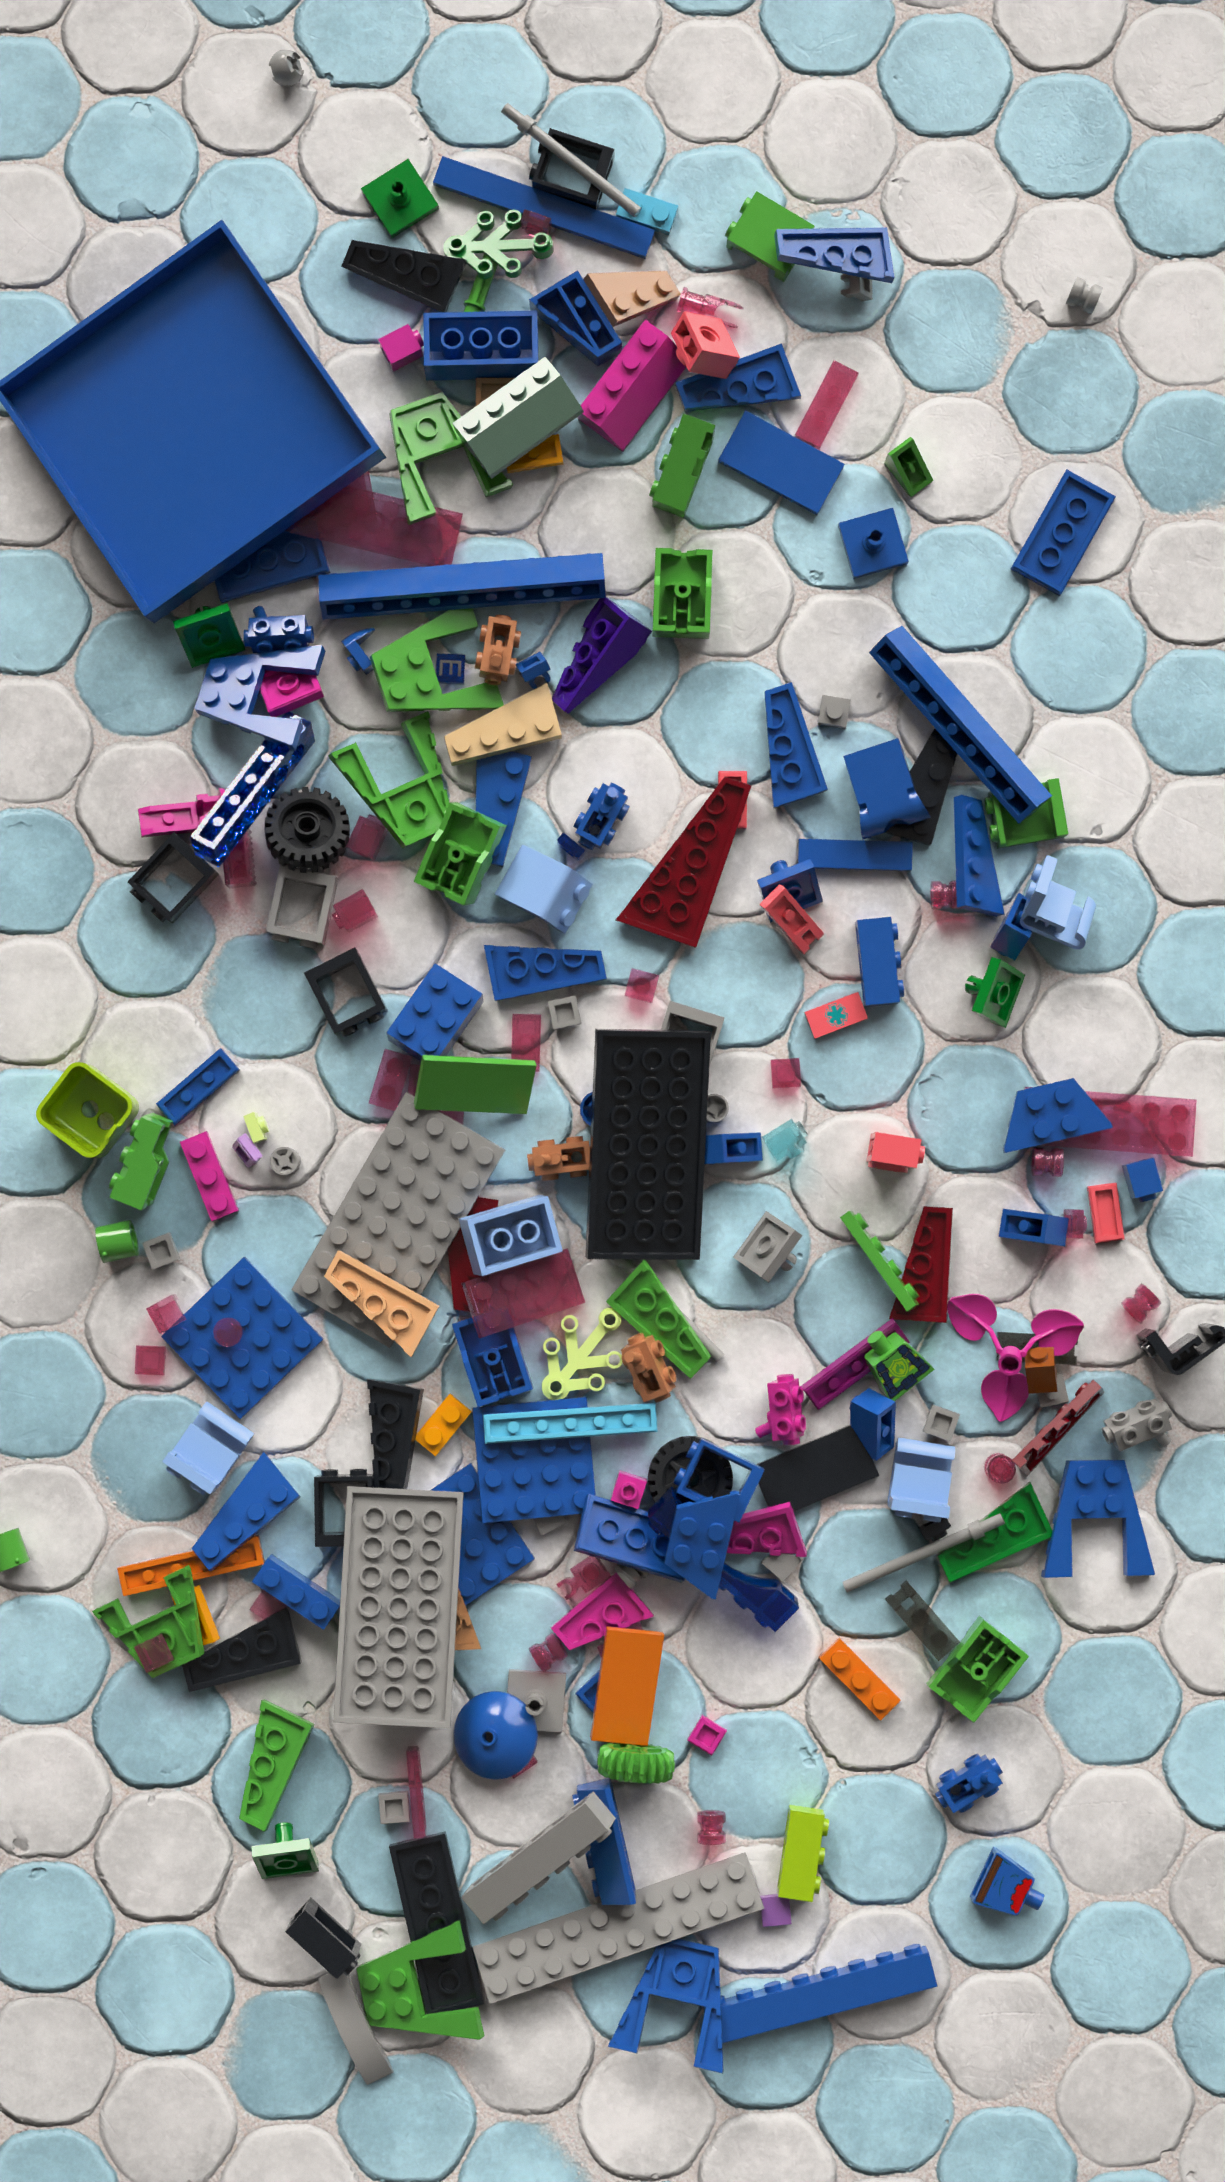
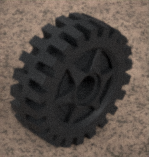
M302 787V792H298L297 788L291 789L290 795L284 792L280 795V801L275 799L272 802V808L269 807L267 817H265L264 829L268 850L271 851L274 859L278 858L279 864L283 867L288 864L289 870L295 871L296 867L300 869V873H306L307 868H311L312 873L318 872V867H322L325 870L329 868L330 862L333 864L337 863L339 856L342 857L346 847H348L350 836L348 814H346L344 805L340 806V800L337 797L332 799L331 793L326 790L321 794L320 788L314 787L313 792H309V787ZM303 828L313 829L310 832L302 831Z
M682 1436L673 1439L662 1446L651 1461L648 1472L650 1494L659 1509L673 1519L676 1505L687 1502L695 1503V1501L677 1493L676 1488L678 1485L673 1482L679 1469H686L690 1461L686 1455L693 1441L698 1443L702 1437ZM704 1449L694 1470L699 1476V1480L696 1485L686 1487L706 1497L713 1496V1498L729 1495L733 1486V1472L729 1460Z

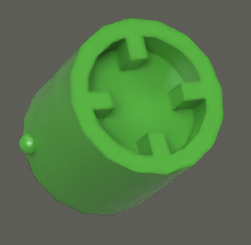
M131 1220L96 1227V1242L103 1263L139 1255L138 1240Z
M19 1528L0 1534V1572L30 1561Z

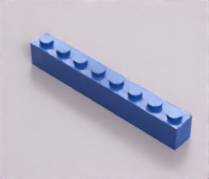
M903 626L887 633L869 652L870 655L1018 823H1021L1035 813L1052 797L1048 790Z
M912 1944L906 1946L903 1952L893 1954L891 1951L877 1954L875 1956L876 1959L869 1961L855 1959L848 1962L846 1967L837 1969L836 1966H829L821 1969L820 1973L809 1976L807 1973L792 1977V1981L782 1984L780 1981H772L766 1983L763 1989L755 1991L752 1988L742 1989L736 1992V1996L729 1998L721 1995L722 2042L726 2043L938 1987L928 1949L926 1946L921 1947L920 1944Z

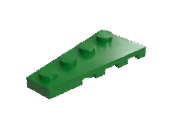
M1028 1482L979 1521H984L1001 1513L1005 1522L1004 1525L985 1532L984 1537L977 1540L969 1539L937 1554L949 1582L1052 1536V1528L1031 1482Z

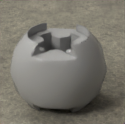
M287 49L279 50L270 59L269 66H271L274 76L272 78L277 84L293 86L301 80L304 70H302L299 61L300 56L296 52Z

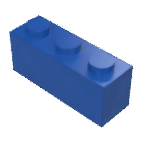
M891 917L857 920L855 922L863 1006L872 1007L898 1004L900 997H904L903 980H898L897 969L901 968L900 952H895L894 940H898L897 923H892Z
M273 1554L267 1558L252 1581L323 1630L340 1607L339 1598Z

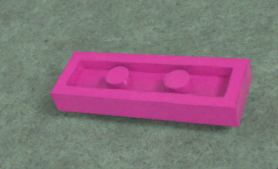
M208 1131L180 1141L211 1221L239 1211Z

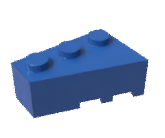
M578 270L529 299L530 310H537L539 318L595 365H602L622 351V341Z

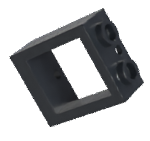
M549 129L548 135L568 151L597 160L598 164L595 172L605 180H608L615 159V149L555 129ZM540 143L538 147V153L541 154L538 164L533 163L529 174V180H532V187L598 210L603 192L592 183L588 194H584L544 181L553 153Z
M174 832L127 883L133 887L129 892L141 903L147 900L153 906L151 912L161 922L167 919L174 923L219 873ZM176 849L204 876L169 911L142 884Z
M355 947L304 972L335 1035L342 1034L343 1038L359 1030L358 1025L366 1021L370 1025L384 1018L383 1012L388 1009ZM356 964L376 1005L338 1024L318 982Z
M338 1469L321 1470V1475L314 1477L315 1547L344 1546L345 1532H325L324 1483H366V1487L374 1488L373 1474H367V1469H350V1474H338Z
M310 1897L291 1918L285 1932L336 1979L343 1973L347 1976L358 1964L357 1960L361 1956L359 1954L361 1943Z

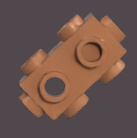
M489 616L488 625H482L479 642L485 643L483 652H477L475 669H480L479 677L485 678L484 682L490 685H501V681L507 682L508 674L514 675L517 658H512L511 656L513 647L519 648L521 631H516L517 621L512 620L509 616ZM501 635L505 638V641L503 643L501 640L495 641V637Z
M583 1136L568 1137L565 1144L556 1145L554 1139L537 1141L538 1147H532V1154H527L529 1171H535V1176H541L542 1181L559 1179V1173L570 1172V1178L587 1176V1170H589L590 1144L589 1141H583ZM576 1151L582 1154V1160L577 1163L571 1159L572 1153Z
M643 1333L628 1338V1344L621 1349L622 1362L630 1370L634 1379L633 1386L636 1393L641 1395L643 1402L654 1399L655 1403L670 1397L669 1392L676 1387L674 1384L676 1382V1374L671 1366L667 1367L664 1362L665 1350L661 1341H655L653 1335L645 1337Z

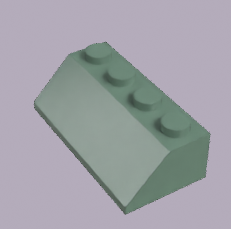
M544 357L452 424L462 443L492 479L584 413L562 376L548 359Z

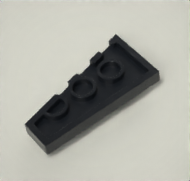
M352 240L341 267L440 312H447L467 260Z
M935 728L910 770L916 793L931 818L910 825L895 824L885 832L929 846L932 844L957 756L956 751Z
M371 1378L367 1379V1389H370L369 1416L371 1415L372 1433H370L374 1451V1459L372 1460L374 1488L407 1489L424 1389Z
M288 1606L207 1649L200 1657L183 1664L182 1667L188 1691L192 1692L301 1664L302 1660Z

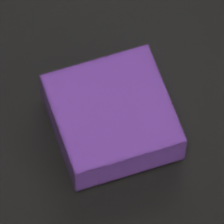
M246 1133L240 1136L232 1145V1148L247 1168L255 1165L263 1156Z
M778 1894L760 1896L765 1908L761 1910L763 1927L792 1924L788 1898L778 1897Z

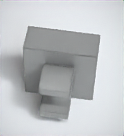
M847 274L840 276L842 281L850 282L848 289L841 290L842 295L848 298L855 297L861 301L873 300L872 279Z

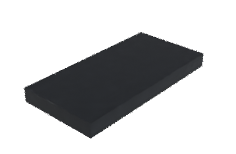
M851 1425L756 1464L764 1468L763 1475L758 1484L767 1506L771 1507L790 1502L793 1512L879 1476L873 1459Z

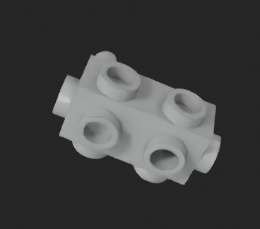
M1156 1399L1140 1401L1132 1409L1111 1414L1108 1419L1103 1421L1105 1427L1102 1428V1433L1108 1444L1113 1443L1119 1452L1144 1441H1150L1153 1438L1165 1447L1171 1442V1438L1165 1432L1172 1430L1169 1421L1172 1413L1165 1401L1161 1403Z

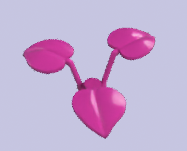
M967 1294L952 1297L948 1301V1315L955 1330L962 1337L973 1341L981 1339L985 1331H987L995 1345L996 1352L999 1354V1370H994L986 1375L981 1385L982 1397L999 1422L1013 1416L1024 1405L1029 1396L1027 1378L1024 1374L1018 1372L1021 1370L1022 1357L1027 1355L1033 1344L1039 1341V1347H1054L1055 1356H1060L1069 1352L1075 1346L1084 1328V1323L1070 1312L1059 1309L1044 1310L1033 1318L1031 1329L1036 1336L1032 1337L1022 1350L1014 1346L1002 1348L994 1330L990 1327L996 1321L997 1310L994 1303L988 1297L981 1294Z

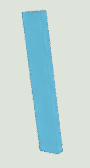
M656 1403L483 1415L485 1444L658 1432Z

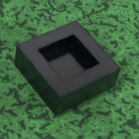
M941 1517V1522L929 1521L918 1527L925 1540L931 1538L934 1542L948 1534L946 1530L951 1525L947 1518Z

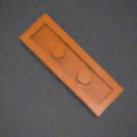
M840 1637L819 1657L880 1721L901 1701Z

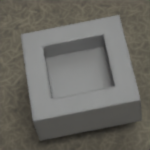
M822 695L817 724L846 729L851 699Z
M576 996L548 1001L554 1030L581 1024Z
M170 1232L142 1243L152 1270L180 1259Z
M1063 1373L1057 1374L1058 1392L1036 1393L1039 1407L1069 1402Z
M932 1404L923 1432L951 1441L960 1414Z
M408 1791L379 1793L381 1824L410 1822Z

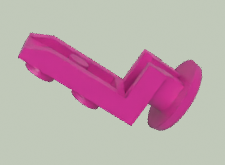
M218 788L217 796H208V794L196 795L195 802L154 805L138 809L142 838L172 835L174 832L176 834L210 831L213 821H220L223 831L227 830L230 826V806L224 788Z

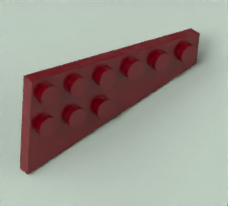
M724 777L615 921L696 948L752 785Z

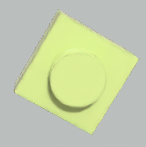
M256 1112L243 1116L253 1143L257 1144L267 1140L265 1133L269 1132L264 1116L259 1117Z

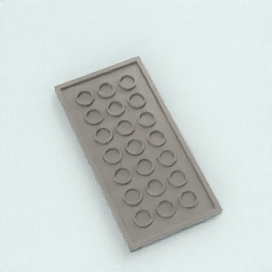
M408 1092L405 1093L291 1289L389 1348L393 1345L394 1340L384 1333L385 1331L373 1320H370L355 1303L351 1302L324 1277L337 1251H342L417 1294L422 1295L461 1228L459 1219L468 1216L506 1151L504 1148L439 1110L415 1109V1096Z
M347 1486L334 1723L451 1728L464 1492Z

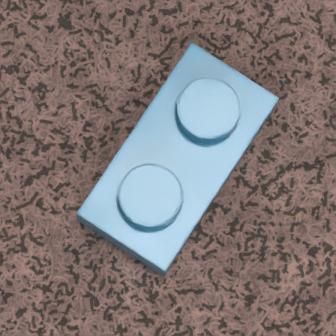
M624 188L623 194L642 209L636 217H633L621 206H618L616 217L669 235L678 211V205Z

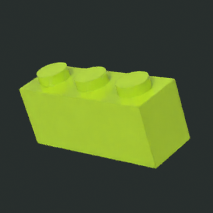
M789 1805L777 1885L778 1897L813 1902L814 1894H819L821 1877L816 1876L818 1865H823L825 1848L821 1847L822 1836H827L829 1819L825 1818L822 1809Z

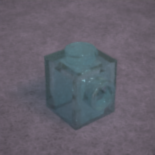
M790 1119L761 1138L776 1161L785 1156L791 1160L804 1152L801 1146L807 1143L804 1138L808 1134L800 1121L794 1123L793 1119Z

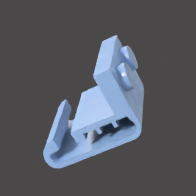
M521 845L494 895L510 904L517 905L518 908L544 920L556 930L565 934L569 926L574 922L575 915L583 901L588 897L589 890L593 884L570 867L525 845Z
M1047 855L1043 864H1036L1030 880H1033V882H1030L1024 896L1027 898L1020 924L1030 931L1068 947L1082 949L1087 940L1096 904L1093 899L1087 897L1083 909L1073 905L1076 891L1051 881L1057 859Z
M209 1402L203 1405L198 1412L199 1415L189 1425L175 1448L168 1452L162 1461L167 1465L166 1470L179 1479L181 1476H184L191 1481L190 1487L202 1495L206 1492L212 1494L218 1489L254 1435L252 1431Z
M897 1438L887 1506L891 1510H895V1515L912 1518L913 1513L923 1514L924 1520L941 1522V1517L949 1519L950 1506L947 1503L952 1477L950 1470L952 1460L955 1457V1446Z

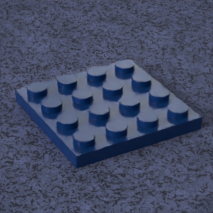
M243 1257L161 1336L239 1419L244 1417L324 1339L246 1257Z
M587 1397L472 1408L482 1523L582 1514L586 1495L592 1494L596 1496L590 1437L485 1444L483 1415L588 1408Z
M469 1463L431 1489L432 1491L464 1492L458 1587L465 1606L535 1559L511 1521L482 1523L478 1473L472 1463Z

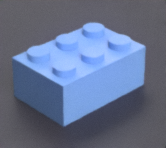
M536 1195L459 1219L472 1271L475 1275H488L563 1252L548 1196Z

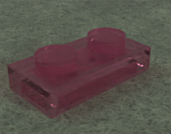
M388 1049L384 1050L369 1104L392 1111L396 1110L413 1059L412 1056Z

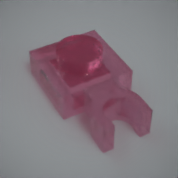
M588 1556L570 1569L574 1577H566L556 1585L558 1588L565 1583L571 1586L572 1591L565 1596L566 1600H568L577 1593L579 1587H582L584 1592L587 1593L610 1578L611 1575L600 1558Z

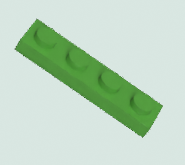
M848 1211L840 1217L906 1311H911L919 1305L916 1301L919 1297L918 1293L910 1283L905 1285L899 1277L902 1274L901 1269L893 1259L890 1261L886 1259L882 1253L886 1249L878 1237L874 1236L871 1238L866 1231L869 1225L860 1213L855 1215L853 1211Z

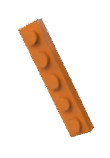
M257 1535L253 1536L213 1571L208 1570L193 1550L120 1566L117 1570L123 1596L167 1587L163 1577L187 1565H190L193 1580L263 1565L265 1560L260 1538Z

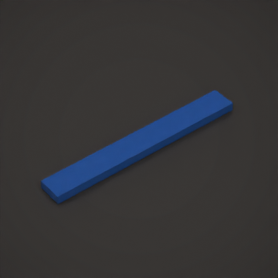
M444 156L441 158L433 180V185L505 211L518 210L522 217L646 259L655 235V230Z

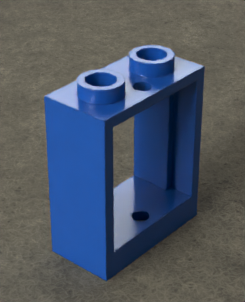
M700 1438L698 1443L693 1441L686 1455L690 1461L686 1469H679L673 1482L678 1485L676 1492L695 1502L707 1498L686 1487L704 1449H707L749 1470L739 1490L740 1497L734 1521L740 1522L763 1475L764 1468L703 1438Z

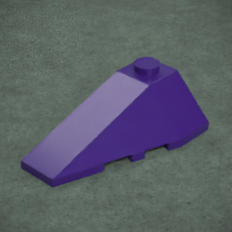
M608 597L599 598L586 617L582 626L586 630L581 642H576L572 651L575 652V656L571 666L564 668L552 696V701L568 714L630 661L652 633L640 620Z

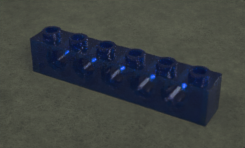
M290 711L282 716V718L298 719L303 724L296 751L278 742L277 744L267 740L262 742L190 836L196 856L217 867L221 866L314 744L315 738L310 721Z

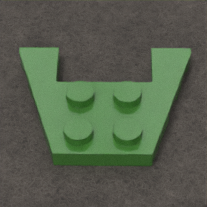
M190 1565L163 1577L176 1603L174 1606L133 1625L130 1624L118 1598L92 1611L98 1620L102 1619L109 1626L110 1629L108 1631L115 1638L119 1637L129 1648L128 1652L152 1678L204 1654Z

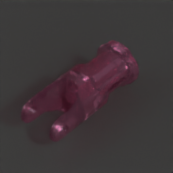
M683 287L677 312L681 313L683 310L719 318L716 315V309L719 306L728 305L738 309H744V307L713 295H699L688 291L687 287ZM723 321L725 327L738 328L735 324Z

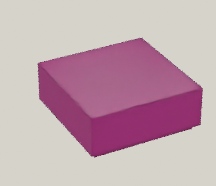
M702 1714L687 1741L712 1756L726 1734L727 1729Z

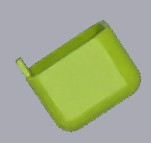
M75 1062L67 1067L39 1104L36 1110V1117L42 1126L82 1156L102 1158L109 1153L137 1116L139 1104L134 1096L94 1066ZM94 1101L98 1105V1113L94 1117L89 1118L83 1114L82 1106L85 1102ZM110 1113L113 1116L114 1124L110 1129H102L99 1126L98 1118L101 1114Z

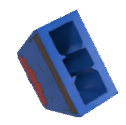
M993 1847L970 1894V1898L977 1905L1018 1916L1024 1904L1038 1910L1044 1900V1894L1032 1889L1035 1878L1031 1872L999 1849Z

